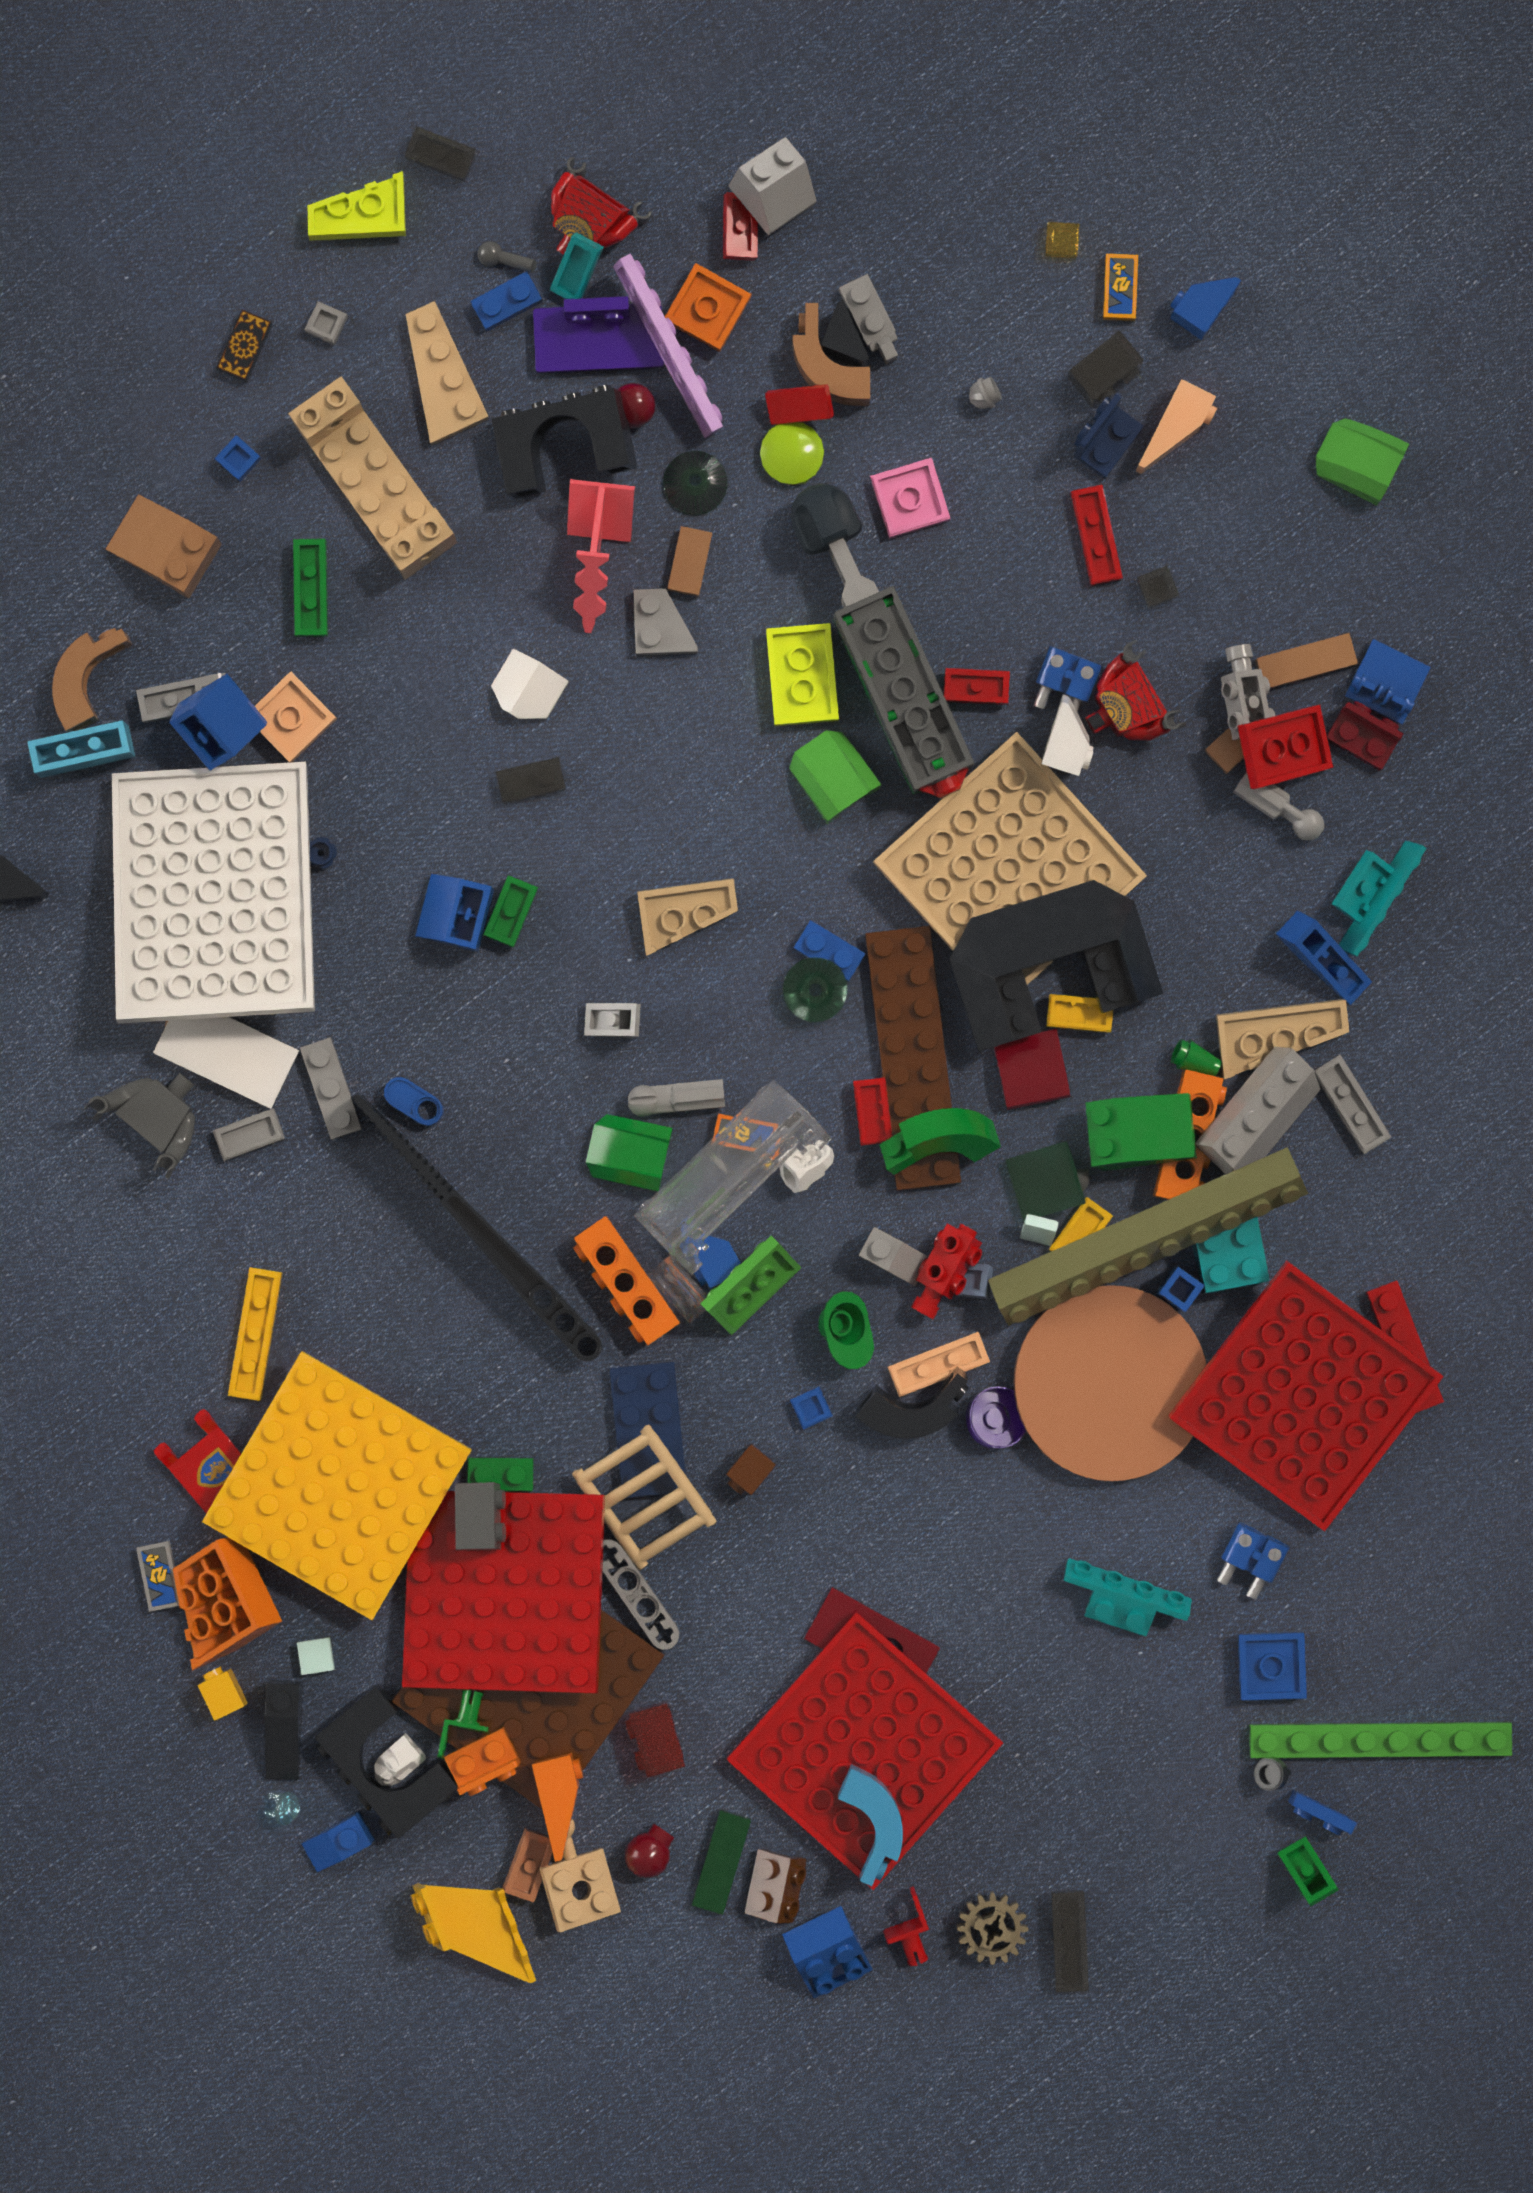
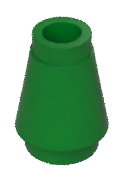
M1180 1039L1171 1056V1063L1175 1064L1176 1068L1180 1070L1186 1069L1216 1076L1221 1066L1220 1059L1191 1039L1188 1041Z

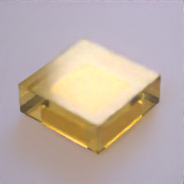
M1047 222L1045 256L1077 258L1080 224Z

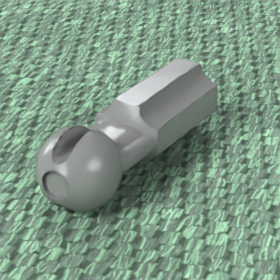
M1247 772L1233 791L1234 794L1272 819L1282 816L1293 823L1295 834L1302 840L1317 839L1324 830V820L1319 812L1312 809L1302 811L1290 804V795L1274 784L1251 789Z
M723 1079L656 1086L639 1085L630 1091L628 1106L633 1114L640 1117L659 1113L724 1108Z

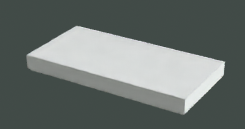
M230 1017L169 1020L153 1053L272 1109L299 1050Z

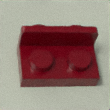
M1354 701L1353 704L1347 702L1327 734L1328 742L1381 771L1404 734L1398 731L1399 725L1384 717L1379 720L1370 714L1371 709L1357 701Z

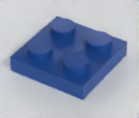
M1304 1632L1238 1634L1241 1701L1307 1698Z

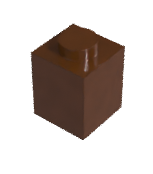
M751 1443L726 1473L731 1478L727 1484L740 1495H743L745 1491L752 1495L773 1470L776 1463Z

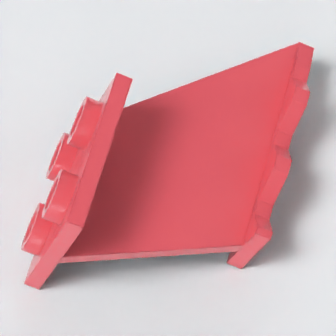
M570 479L567 535L592 538L590 552L577 550L576 557L585 565V568L576 573L575 584L584 593L574 599L573 609L582 616L585 633L592 632L596 618L606 611V602L597 594L607 587L608 577L599 569V566L609 561V554L600 553L602 539L631 542L635 486Z

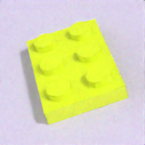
M830 623L766 629L774 726L839 721Z

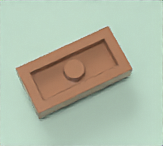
M524 1828L502 1887L505 1893L531 1902L535 1901L542 1883L539 1868L549 1864L553 1853L549 1836Z

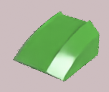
M1346 418L1332 423L1315 457L1317 476L1377 506L1389 487L1409 443L1368 425Z
M824 731L794 752L789 767L827 824L838 818L843 811L881 788V783L842 732Z

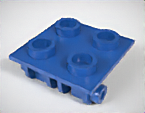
M1372 639L1345 697L1360 702L1371 710L1403 725L1415 704L1414 701L1431 667Z

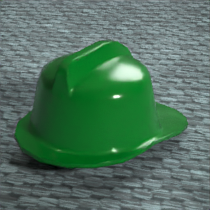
M839 1292L833 1295L819 1316L818 1327L820 1334L827 1341L831 1355L839 1365L847 1369H859L866 1366L872 1358L874 1351L873 1336L865 1303L858 1295L852 1292Z

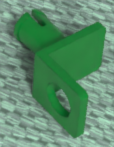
M462 1690L463 1694L458 1718L444 1720L437 1755L439 1759H444L450 1727L489 1734V1727L480 1726V1723L477 1722L483 1693L474 1691L472 1704L470 1705L471 1690Z

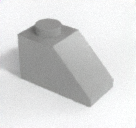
M876 1227L872 1228L858 1254L859 1257L913 1286H916L918 1282L916 1279L919 1275L918 1270L921 1263L928 1258L925 1254Z

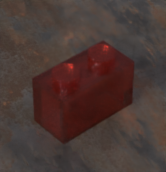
M668 1700L630 1711V1719L626 1720L625 1723L630 1740L636 1738L640 1750L634 1752L639 1771L645 1770L648 1778L685 1767L686 1762Z

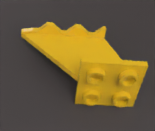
M419 1883L412 1885L415 1893L410 1895L417 1914L424 1915L427 1924L423 1925L422 1929L428 1944H432L433 1947L443 1952L452 1949L528 1983L536 1981L527 1950L520 1938L515 1918L508 1906L504 1889L498 1887L493 1890L422 1885Z

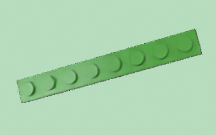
M1512 1723L1249 1724L1250 1758L1512 1756Z

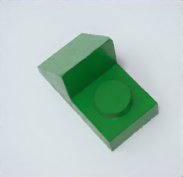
M1306 1836L1278 1852L1281 1861L1310 1907L1339 1890Z

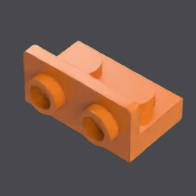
M504 1727L444 1756L458 1785L457 1791L459 1795L468 1792L469 1796L487 1788L485 1783L496 1777L501 1782L517 1773L515 1768L521 1763Z

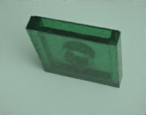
M1067 1141L1005 1159L1023 1221H1025L1027 1214L1041 1217L1086 1203Z

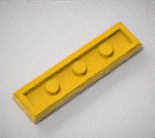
M249 1267L228 1396L257 1401L262 1399L282 1272Z

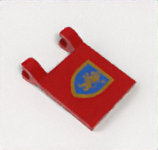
M202 1409L195 1415L194 1420L207 1433L203 1439L180 1458H177L165 1442L155 1448L154 1454L207 1514L242 1453L218 1426L206 1409Z

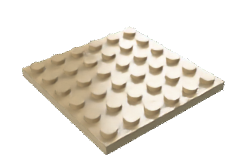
M1018 732L1011 736L964 779L960 790L946 795L873 861L875 866L952 951L957 946L967 923L972 917L1091 880H1095L1125 896L1147 876L1048 766L1042 764V759ZM1053 961L1022 970L1026 984L1028 985Z

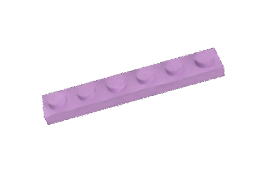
M631 253L620 258L613 268L704 438L715 434L723 427L720 410L715 404L710 403L706 395L707 387L705 382L699 375H695L690 365L692 360L687 349L683 346L680 347L675 337L676 329L672 321L664 317L660 309L661 302L655 290L649 289L644 279L645 271L638 260L634 261Z

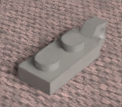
M868 274L839 287V293L866 347H869L871 352L879 350L886 365L897 360L898 354L892 343L898 340L896 330Z

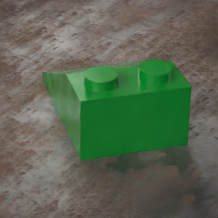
M1189 1093L1122 1097L1085 1102L1091 1167L1102 1171H1110L1197 1158L1191 1095Z

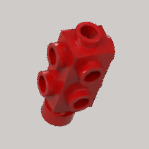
M947 1223L945 1228L937 1234L934 1240V1248L929 1257L921 1263L918 1270L919 1275L916 1281L926 1287L921 1296L915 1298L911 1308L934 1320L940 1309L937 1306L941 1298L945 1296L951 1300L954 1294L959 1295L963 1291L967 1281L964 1275L969 1266H975L982 1256V1249H980L982 1242L975 1238L977 1235L976 1231L961 1223L958 1229Z

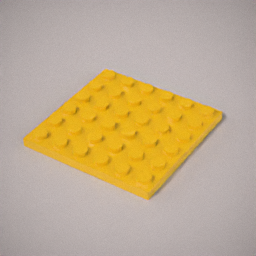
M301 1351L202 1522L363 1616L373 1620L472 1449L318 1359Z

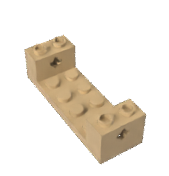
M342 376L288 413L296 428L405 580L458 543L453 531L438 510L432 507L364 412L360 401Z

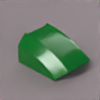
M606 1114L594 1124L586 1158V1164L592 1177L659 1192L673 1128Z

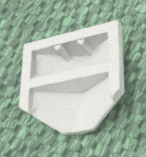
M513 649L491 687L501 708L516 718L547 719L569 681L541 662Z

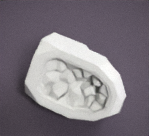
M811 1141L805 1142L789 1151L779 1160L780 1175L785 1185L794 1193L807 1190L813 1182L824 1176L825 1171L832 1165L834 1159L833 1149L825 1142Z
M405 1733L377 1758L374 1765L375 1778L381 1786H393L408 1776L427 1757Z

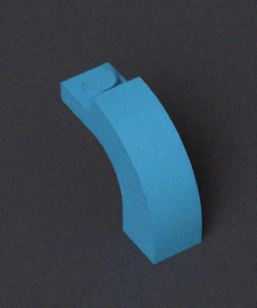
M851 1764L839 1790L838 1799L861 1809L868 1815L874 1825V1843L859 1875L861 1882L872 1886L875 1878L881 1880L888 1865V1862L884 1860L885 1856L898 1861L903 1841L901 1815L898 1805L888 1788L871 1773Z

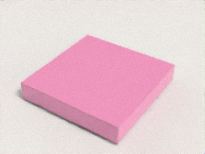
M932 458L870 476L888 539L950 521L951 518Z

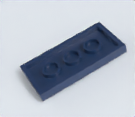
M664 1362L609 1368L617 1449L640 1436V1431L646 1425H650L686 1475L675 1363ZM649 1445L619 1464L621 1485L659 1462V1459ZM666 1472L626 1498L668 1494L677 1489L678 1486L669 1473Z

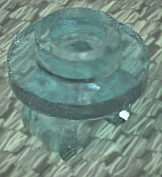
M291 1792L268 1794V1798L274 1799L277 1804L275 1810H265L264 1814L269 1818H275L279 1824H290L299 1813L300 1805L297 1796Z

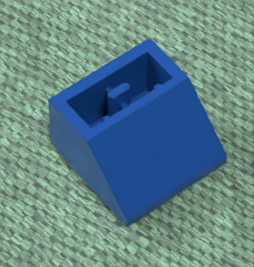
M228 674L223 675L178 703L169 721L210 771L234 757L267 725L265 718Z
M431 874L415 937L478 952L494 889L492 886L461 878Z
M842 1906L782 1934L792 1960L813 1998L828 1994L835 1988L851 1980H857L873 1970Z

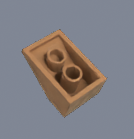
M138 494L106 550L189 599L222 543L218 537Z

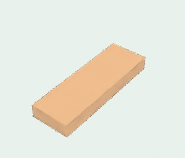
M976 1332L890 1365L888 1370L898 1396L901 1397L947 1379L957 1366L966 1372L987 1364L990 1360L980 1334Z

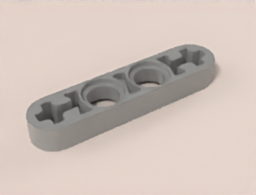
M605 1539L603 1546L607 1545L608 1548L615 1546L618 1552H616L615 1558L620 1564L625 1559L628 1565L619 1568L612 1575L609 1569L615 1566L609 1559L603 1561L602 1571L652 1644L662 1650L674 1647L679 1639V1629L619 1542L614 1539ZM625 1571L634 1573L637 1578V1584L631 1590L621 1588L618 1583L619 1575ZM643 1598L651 1599L656 1606L655 1612L649 1617L641 1616L637 1611V1603ZM660 1613L665 1617V1619L659 1621L663 1628L668 1629L671 1627L673 1629L670 1635L672 1641L669 1643L664 1639L661 1641L657 1640L656 1637L659 1635V1630L655 1624L651 1629L646 1625V1623L654 1621Z

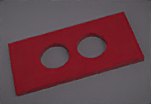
M834 1587L831 1588L804 1637L805 1640L823 1649L857 1611L886 1638L896 1639L902 1645L903 1653L927 1673L940 1650L939 1646Z

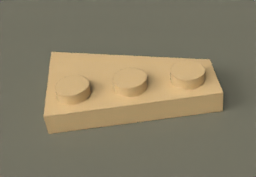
M733 878L637 891L646 956L738 911Z

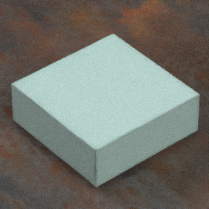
M1027 1214L1021 1229L1020 1239L1051 1246L1057 1232L1058 1222Z
M330 1637L297 1642L301 1675L335 1670Z

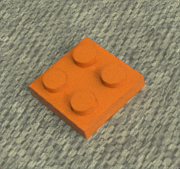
M695 263L665 318H669L675 328L721 352L749 303L752 294Z

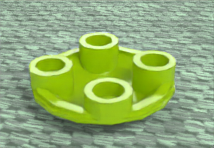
M801 422L783 423L773 427L764 437L760 450L762 467L769 476L780 483L791 485L805 484L810 478L815 476L822 465L824 456L821 438L813 428Z

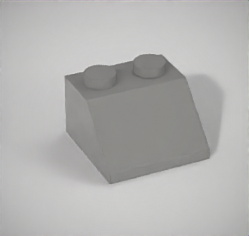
M786 137L739 167L728 186L768 235L796 218L817 202L806 161Z

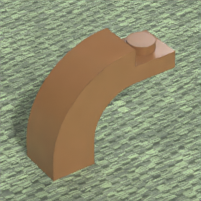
M805 303V313H799V333H805V335L792 336L794 359L801 375L810 386L828 384L831 401L844 405L869 406L870 367H846L831 361L825 355L819 343L818 303Z
M115 628L107 630L98 636L99 641L94 642L93 638L88 633H85L76 639L60 658L53 677L52 695L57 715L66 732L81 730L99 721L88 698V679L93 669L100 662L132 646L128 635L123 629L118 631Z

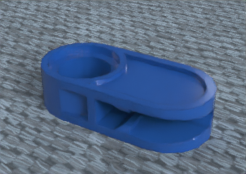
M395 1077L384 1088L386 1101L416 1122L425 1126H432L442 1119L444 1109L441 1101L408 1079ZM425 1101H431L437 1107L436 1116L430 1120L423 1119L419 1114V1107Z

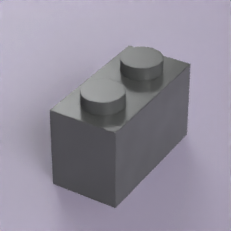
M495 1482L455 1483L456 1550H501V1542L506 1540L505 1523H501V1509H505L506 1496L505 1491L500 1490V1484Z

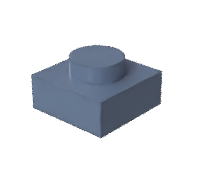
M986 1264L969 1266L964 1275L967 1280L965 1288L956 1296L989 1299L990 1284L988 1279L992 1278L993 1267Z

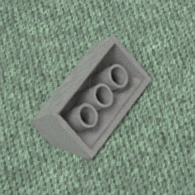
M1275 1046L1200 1136L1195 1145L1224 1174H1228L1266 1157L1321 1090L1314 1070L1293 1048Z

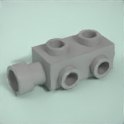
M1242 644L1225 649L1227 662L1231 663L1233 673L1221 677V691L1225 698L1228 714L1227 722L1231 730L1232 740H1240L1237 725L1275 716L1274 710L1268 707L1266 696L1270 691L1269 680L1262 675L1261 669L1252 670L1250 661L1253 658L1251 644Z

